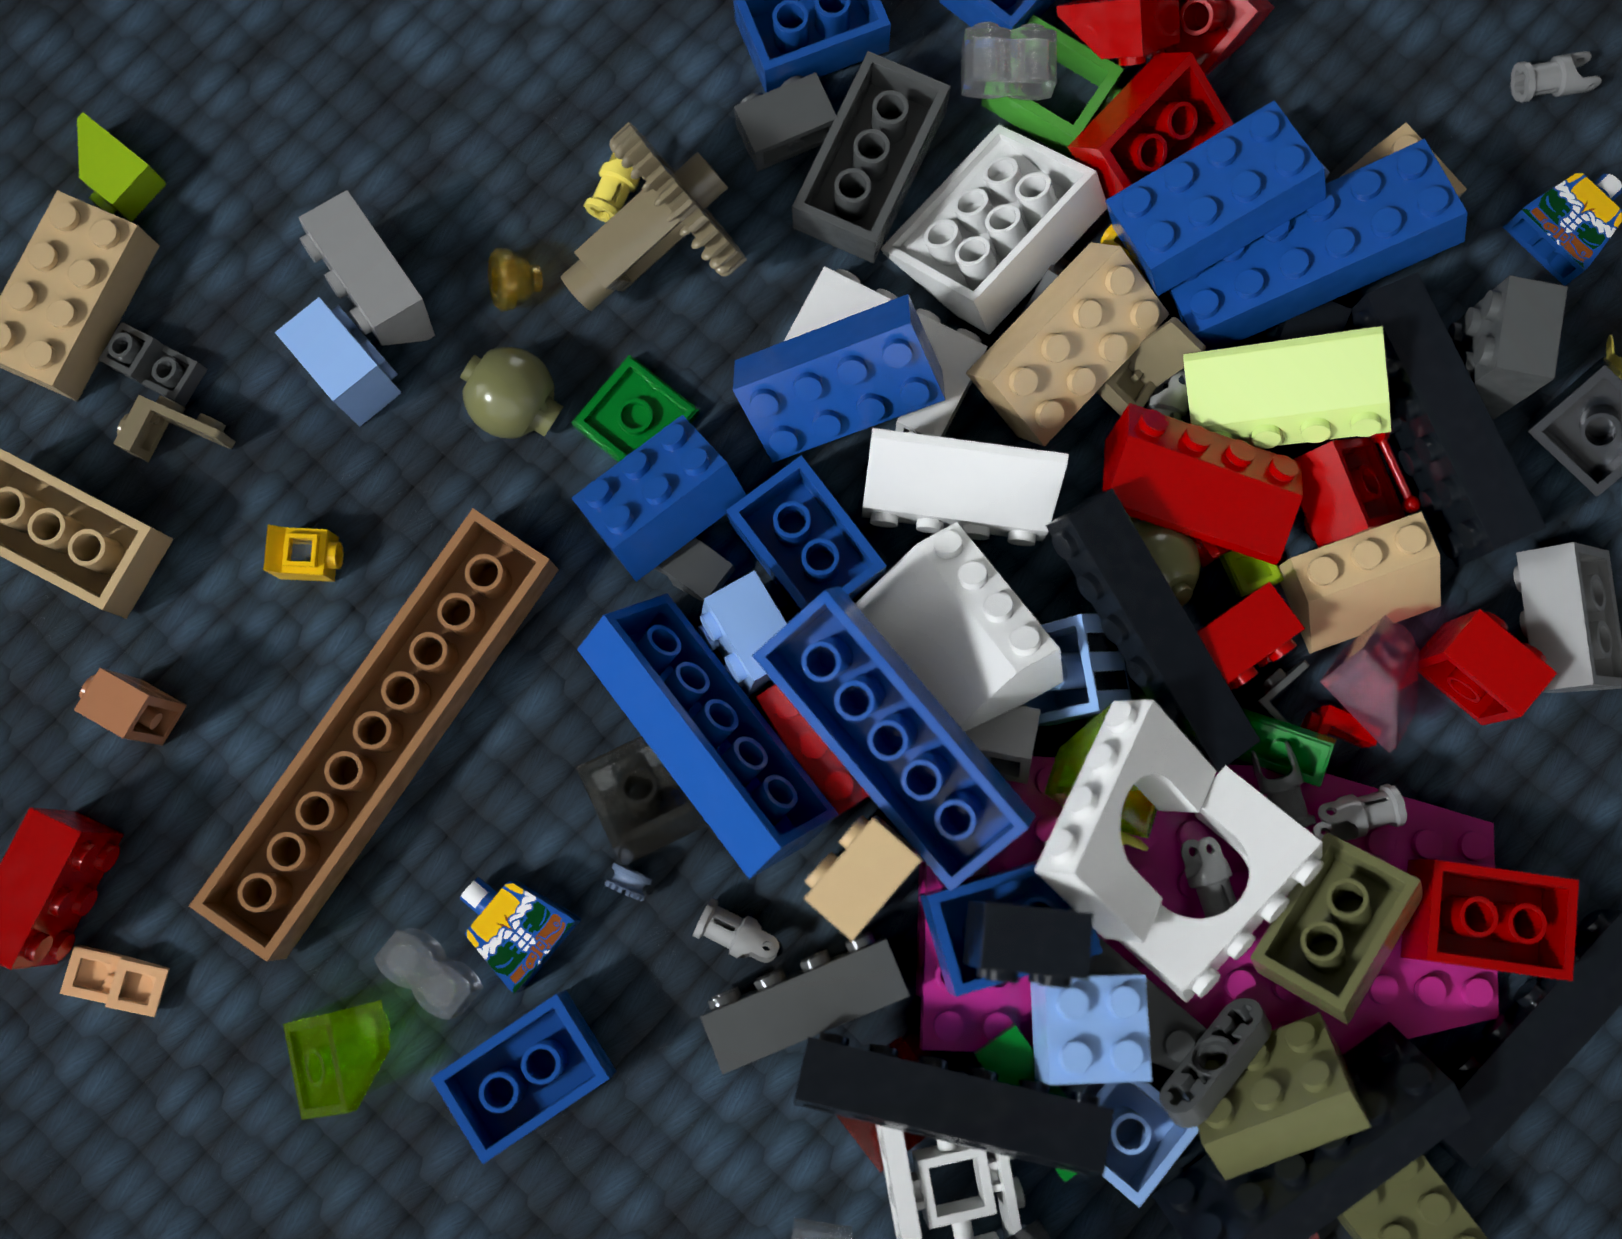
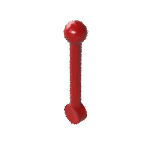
M1390 432L1369 436L1370 440L1378 443L1403 497L1402 509L1407 513L1417 512L1421 506L1418 497L1412 496L1387 439L1390 436Z

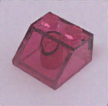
M1385 615L1343 648L1320 681L1388 753L1398 746L1417 712L1419 648L1415 645V640L1411 633L1399 623L1394 624Z

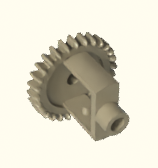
M628 122L611 138L609 145L611 151L615 153V157L622 159L621 164L624 168H633L631 172L632 179L642 177L647 181L644 183L642 190L574 252L579 260L563 273L560 278L575 298L592 312L615 290L625 291L689 233L695 236L691 244L692 249L704 246L705 249L701 257L703 260H710L709 265L715 269L716 273L723 277L732 274L747 258L723 229L722 225L707 209L712 202L728 189V186L698 151L675 171L636 127Z

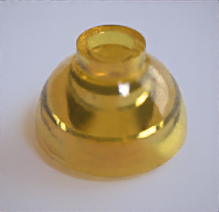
M495 248L489 257V291L492 302L499 311L505 312L516 309L527 302L533 292H541L543 277L539 265H531L524 256L507 248Z

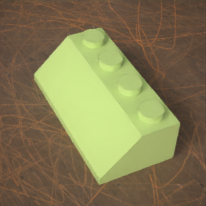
M1382 326L1183 354L1191 424L1200 425L1209 431L1235 440H1243L1261 449L1305 442L1319 443L1325 440L1354 436L1369 437L1379 433L1391 432L1390 401Z

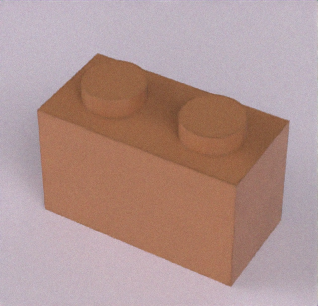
M99 668L97 673L88 678L83 684L79 694L80 700L74 711L124 739L163 746L187 705L142 679Z

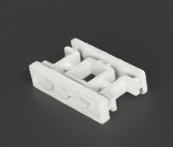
M876 1125L896 1239H922L917 1210L921 1209L929 1229L952 1224L954 1239H1000L995 1231L974 1236L971 1223L972 1219L997 1214L994 1192L997 1194L1004 1239L1026 1227V1225H1021L1018 1210L1025 1207L1022 1186L1018 1177H1012L1010 1160L1016 1158L991 1152L987 1155L986 1151L936 1139L937 1145L912 1151L915 1172L910 1173L903 1131ZM972 1159L979 1195L935 1205L929 1168Z

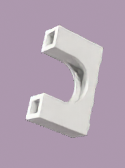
M824 266L784 341L898 297L887 290L877 289L874 291L860 284V280L846 270L837 269L835 272ZM917 309L918 317L942 368L946 400L900 416L896 422L895 431L944 437L972 384L966 372L987 351L988 346L982 344L981 339L971 331L961 328L955 331L941 324L939 317L925 309Z
M1154 700L1113 701L1034 870L1075 911L1093 913L1092 927L1105 939L1144 943L1163 899L1131 866L1123 849L1120 833L1121 812L1131 787L1135 785L1159 811L1200 812L1216 774V770Z
M1227 766L1213 778L1200 812H1195V817L1232 846L1244 859L1250 874L1242 897L1226 912L1203 919H1193L1177 915L1160 904L1144 943L1117 940L1186 1003L1195 994L1201 998L1214 987L1221 976L1217 970L1230 956L1234 960L1239 959L1255 940V936L1251 933L1264 919L1269 923L1276 920L1290 901L1286 897L1287 894L1298 883L1303 886L1308 885L1320 872L1324 864L1320 861L1322 858V841Z

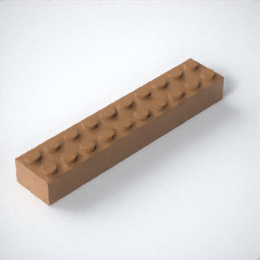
M472 508L189 907L265 961L287 959L559 571L553 562Z

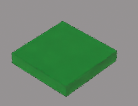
M628 355L571 423L575 429L617 462H620L682 414L692 424L700 412L688 400L631 355Z

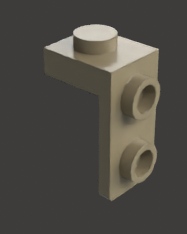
M1173 317L1148 335L1141 342L1139 348L1102 385L1097 393L1120 416L1129 403L1144 407L1157 386L1184 368L1183 354L1203 352L1206 350V346L1178 318Z
M138 395L130 412L119 422L117 437L113 444L129 454L149 462L169 423L231 450L236 441L223 433L226 425L207 415L200 413L197 420L183 414L186 409L185 407L166 397L159 395L157 401L154 402Z

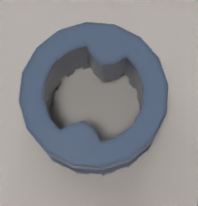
M614 862L612 865L614 876L611 879H606L604 885L619 893H622L625 889L624 895L629 897L630 894L631 898L643 901L645 898L643 888L646 885H651L653 879Z

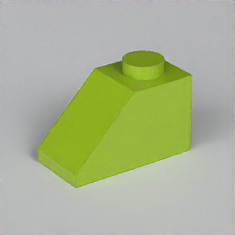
M83 112L77 118L79 178L94 191L88 198L100 209L111 214L118 211L127 220L132 222L167 183L145 161Z

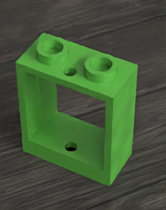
M1032 15L985 84L981 106L1062 155L1071 158L1073 155L1068 149L1069 144L1122 90L1118 85L1124 68L1108 59H1100L1087 46L1037 16ZM1039 51L1099 87L1074 125L1013 89Z

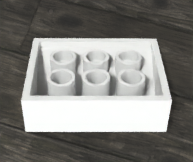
M998 124L882 246L881 250L886 257L956 316L990 335L1043 278L1047 269L1051 265H1055L1107 209L1106 199L1096 170Z
M873 428L862 517L870 518V523L875 526L887 528L897 527L898 522L916 524V530L935 534L958 522L971 539L987 540L989 535L1008 537L1007 542L1014 545L1033 546L1035 541H1043L1049 532L1046 525L1052 521L1069 454Z
M958 522L917 543L855 603L964 732L1021 706L1064 682L1060 648Z

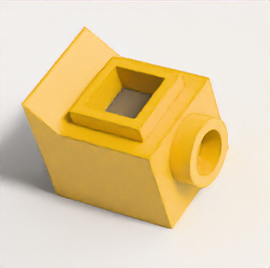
M268 524L263 565L264 571L282 580L335 582L336 569L342 567L344 557L343 545L339 542L337 535L328 529L289 528Z

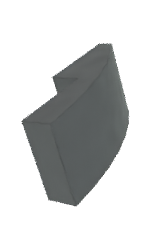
M123 322L120 323L98 359L110 368L183 407L186 406L208 370L199 362L163 345L155 338Z
M697 538L692 539L654 568L668 576L673 586L704 602L705 597L720 590L735 571L734 566Z

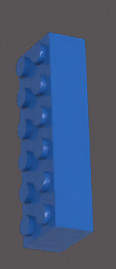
M1420 140L1325 184V200L1166 291L1178 319L1206 346L1205 351L1223 349L1465 242L1468 212L1426 140Z
M840 586L824 590L752 655L950 892L1029 829L1036 815Z
M668 593L604 614L578 647V652L749 879L807 846L839 815Z

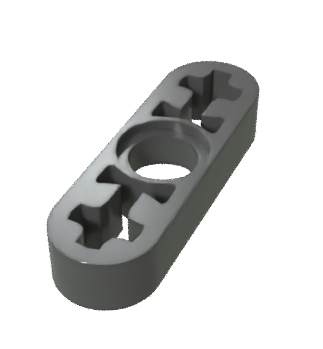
M1240 998L1227 1004L1163 1085L1160 1091L1161 1105L1177 1126L1192 1128L1206 1121L1270 1037L1272 1031L1271 1023L1257 1001L1250 998ZM1217 1054L1228 1055L1225 1064L1215 1070L1204 1069L1206 1062L1212 1056Z

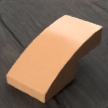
M78 944L73 948L59 994L105 1003V1007L155 1017L170 968Z

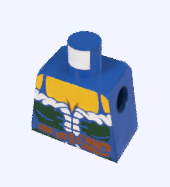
M1575 173L1527 204L1503 228L1561 284L1566 286L1592 264L1621 224L1622 209L1613 201L1622 193V183L1611 174H1602L1593 183L1583 173Z
M478 877L460 896V900L479 915L465 932L466 937L514 994L526 988L582 920L576 914L517 880L508 881L497 893Z

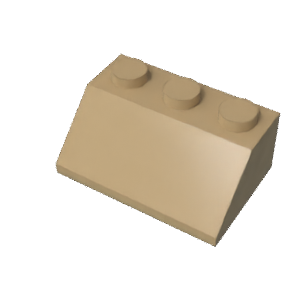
M1422 511L1297 555L1278 566L1284 578L1281 586L1290 608L1305 628L1301 631V635L1309 654L1441 607L1440 553Z

